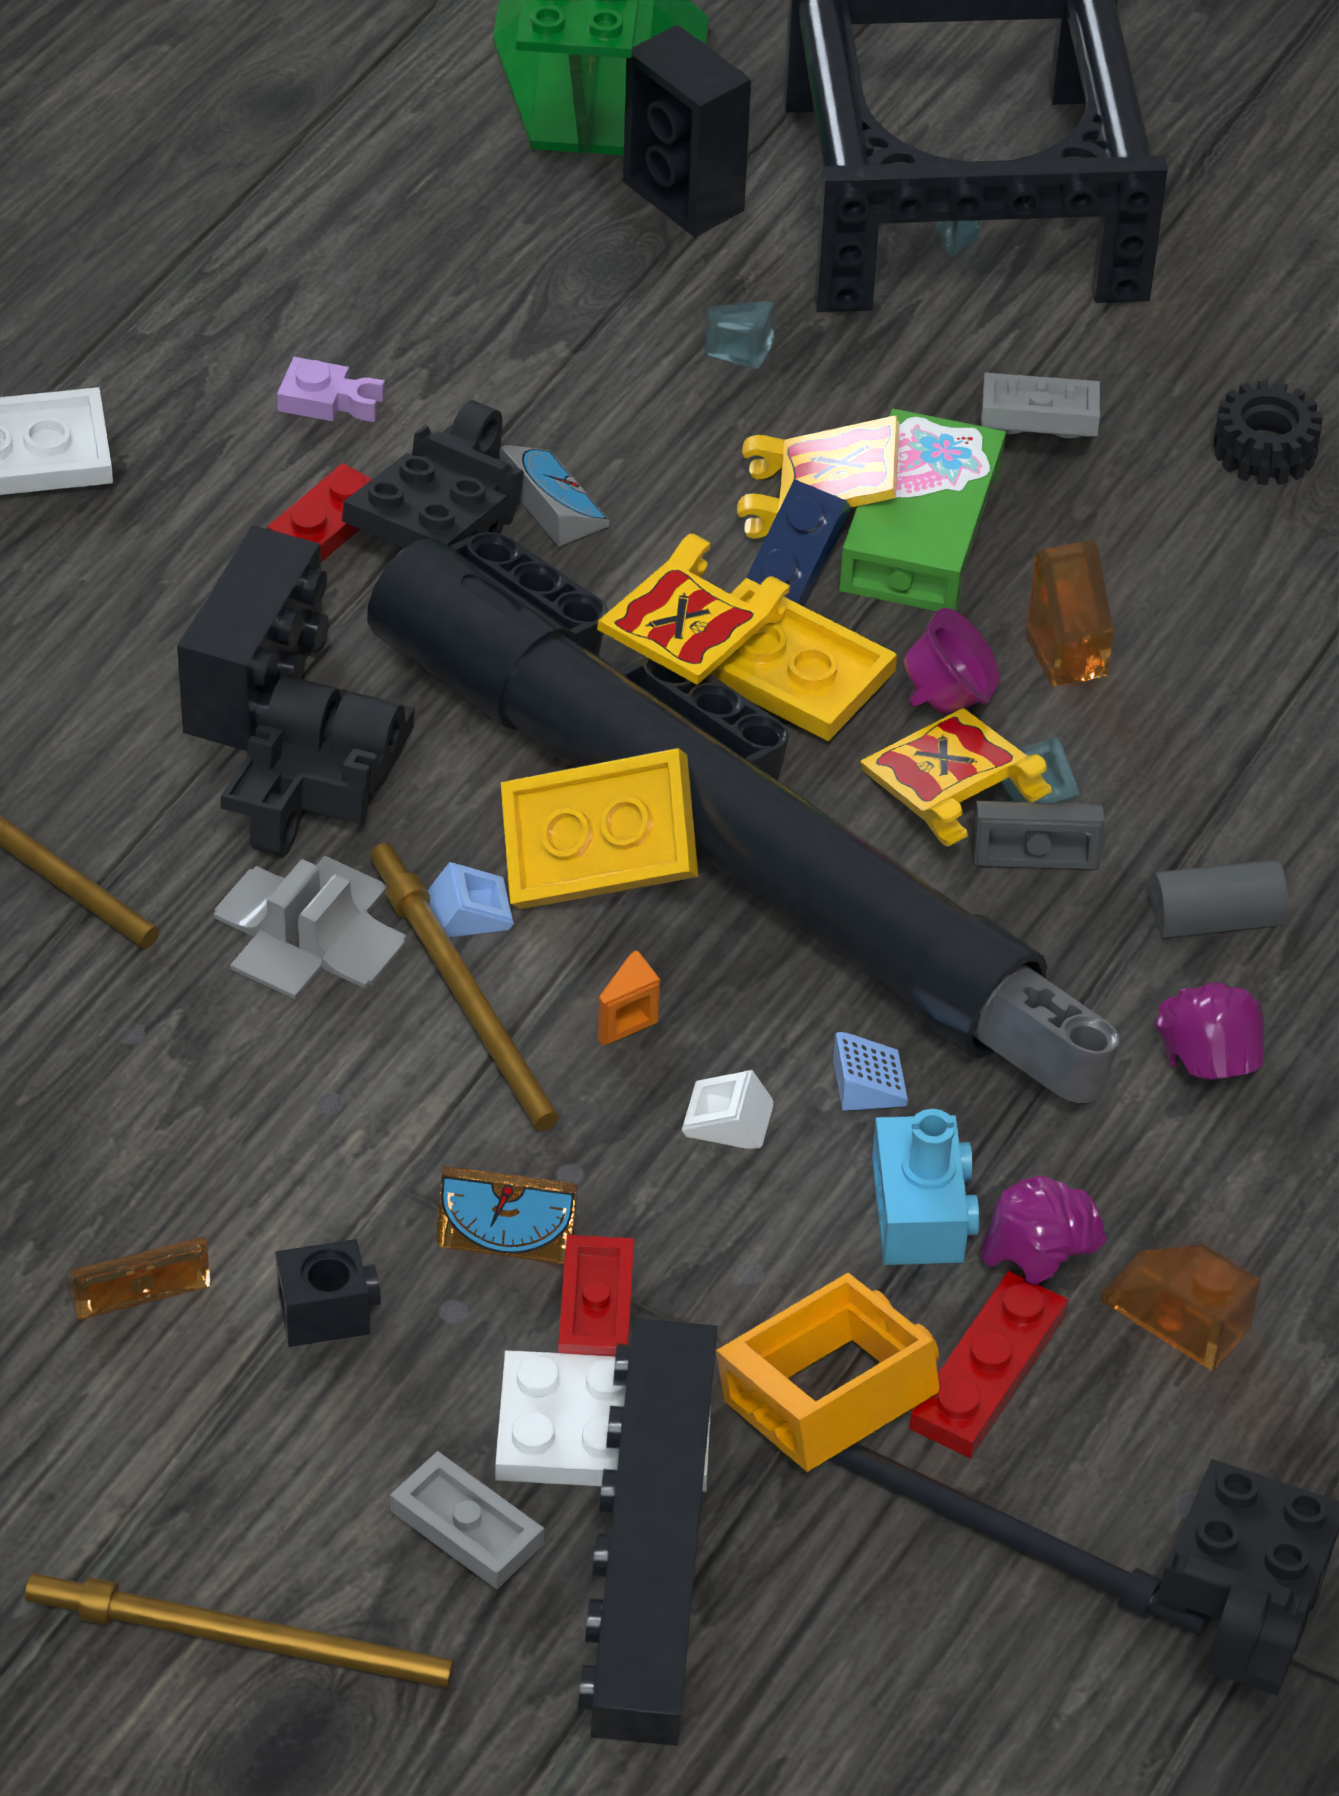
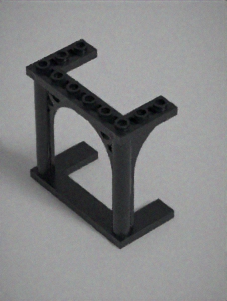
M789 0L783 96L785 113L815 112L823 161L814 295L816 312L873 310L879 224L1100 217L1092 281L1094 302L1150 301L1168 169L1164 155L1151 156L1117 11L1118 0ZM1057 19L1049 88L1052 105L1086 104L1080 122L1068 136L1054 146L1030 156L1001 161H959L926 153L894 137L878 123L870 112L863 94L852 25ZM1097 139L1096 144L1085 142L1087 140ZM873 146L880 147L883 149H880L874 153ZM895 162H905V164H891V163H895Z

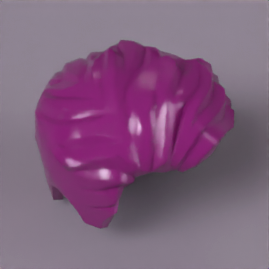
M1209 982L1203 987L1183 988L1179 990V995L1167 998L1158 1007L1159 1015L1155 1020V1025L1158 1033L1161 1035L1164 1050L1171 1067H1176L1175 1056L1178 1055L1190 1075L1204 1080H1215L1245 1075L1258 1070L1263 1065L1265 1031L1262 1004L1249 991L1239 987H1229L1225 983Z
M1036 1176L1021 1180L1001 1193L981 1247L982 1260L992 1267H996L1007 1259L1014 1261L1023 1269L1026 1282L1037 1285L1053 1277L1060 1263L1068 1261L1069 1256L1086 1255L1096 1252L1105 1244L1107 1236L1104 1232L1103 1220L1094 1200L1083 1189H1072L1065 1183L1054 1181L1049 1177Z

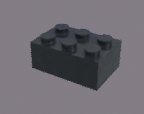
M678 24L634 46L632 58H626L623 183L695 238L745 211L751 79Z
M255 525L250 527L177 645L183 733L247 751L248 740L251 736L255 737L258 725L266 726L269 703L280 678L287 676L302 679L307 657L312 649L319 650L321 648L329 626V617L322 612V598L327 586V572L321 570L320 543Z

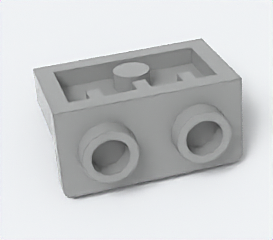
M984 372L980 426L1006 431V434H1018L1021 432L1047 433L1069 439L1080 436H1098L1100 381Z

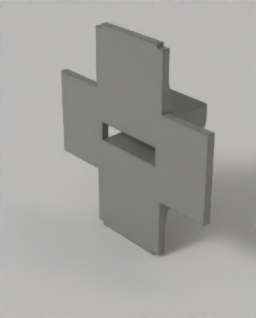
M325 855L317 865L301 859L286 878L277 876L258 866H255L253 870L249 869L218 904L214 913L215 919L254 937L230 964V969L293 999H296L321 969L363 988H366L368 985L372 986L406 945V935L382 924L369 914L370 910L385 894L386 883ZM298 931L299 948L289 944Z

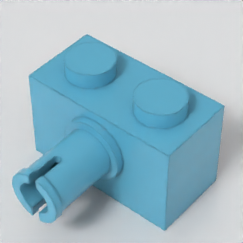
M927 1109L913 1117H876L872 1166L883 1265L964 1263L967 1235H978L979 1206L977 1195H966L964 1182H971L972 1151L970 1142H959L956 1115L950 1116L948 1113L938 1109Z

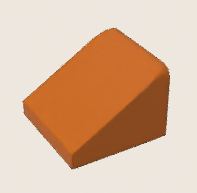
M634 951L628 956L599 996L598 1041L602 1046L654 1025L659 1020L660 978L638 951Z

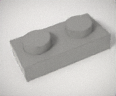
M438 1451L390 1494V1511L495 1589H498L544 1545V1528Z

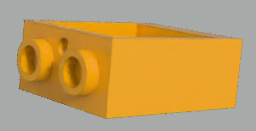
M846 1273L716 1350L724 1402L807 1472L934 1396L940 1389L936 1360L939 1358V1350L931 1333L923 1325L911 1323L892 1307L888 1299L877 1290L871 1291L850 1273ZM851 1340L880 1362L816 1402L788 1379Z

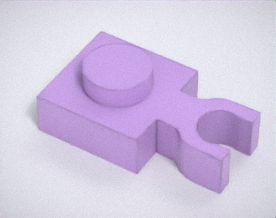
M293 357L277 393L278 411L334 421L339 410L348 412L357 419L375 422L377 418V402L383 403L385 400V380L374 378L352 380L349 379V367Z

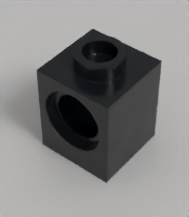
M357 1239L275 1251L277 1292L288 1347L370 1334L369 1307L381 1304L380 1288L375 1265L363 1266Z

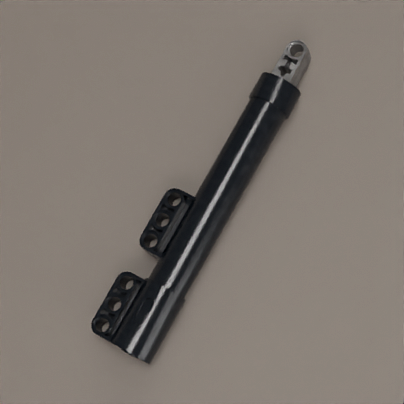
M483 532L451 546L432 537L417 540L400 551L386 566L373 588L367 611V623L373 634L501 725L514 730H521L573 768L679 748L687 754L696 855L909 1004L913 1016L968 1055L982 1058L997 1052L1056 1095L1068 1101L1089 1103L1097 1100L1103 1094L1119 1045V1035L1116 1029L1109 1022L1046 980L1047 963L1045 957L987 916L980 914L972 915L778 781L790 735L788 729L779 720L711 674L697 685L648 657L621 670H617L599 657L604 633L597 630L598 620L609 612L607 605L584 587L505 535Z

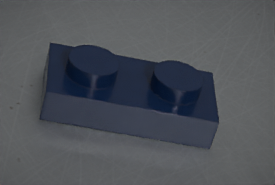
M794 479L746 578L761 585L767 577H775L790 585V591L784 597L804 607L852 508L845 499Z

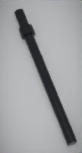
M855 1443L828 1459L843 1468L1119 1598V1607L1144 1619H1147L1152 1614L1198 1637L1204 1634L1212 1616L1188 1608L1184 1615L1158 1606V1595L1162 1579L1139 1568H1135L1132 1573L861 1444Z

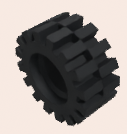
M1268 380L1258 381L1257 389L1254 390L1249 382L1239 386V393L1231 389L1226 394L1225 401L1221 400L1218 409L1213 447H1216L1215 456L1217 460H1224L1223 468L1229 473L1239 468L1238 478L1244 481H1248L1251 475L1258 476L1257 484L1268 485L1269 477H1275L1277 485L1287 484L1289 474L1295 480L1304 477L1305 469L1310 471L1314 466L1322 430V412L1317 411L1318 404L1315 400L1311 398L1304 401L1306 392L1299 388L1292 394L1288 393V384L1278 382L1277 389H1271L1268 386ZM1257 430L1272 431L1280 435H1266L1257 432Z

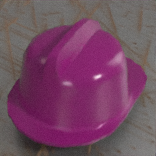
M944 607L934 613L926 626L925 632L906 652L903 658L905 670L915 686L908 701L910 705L915 707L928 702L936 711L945 716L962 708L966 709L979 702L983 705L990 702V698L999 684L1000 674L990 647L979 631L964 616L949 608Z

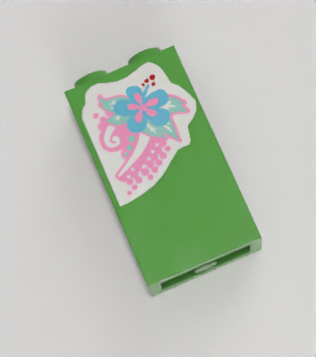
M892 408L889 417L897 415L900 424L896 498L857 506L843 546L839 591L938 611L945 607L957 612L961 600L963 573L993 482L999 480L1002 472L1006 431Z

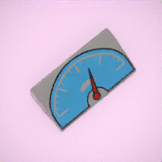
M512 445L500 447V461L510 464L515 470L519 468L524 471L520 496L521 503L558 547L609 527L610 520L550 450Z

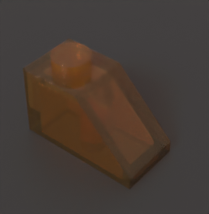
M1092 539L1036 551L1026 639L1051 687L1087 681L1092 678L1108 675L1114 630L1096 543Z
M1205 1244L1141 1251L1103 1290L1100 1301L1213 1371L1251 1330L1261 1279Z

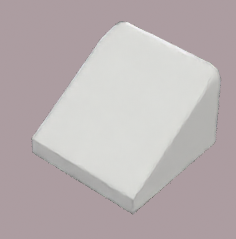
M753 1070L698 1080L693 1089L682 1132L689 1138L746 1149L761 1148L773 1109V1099Z

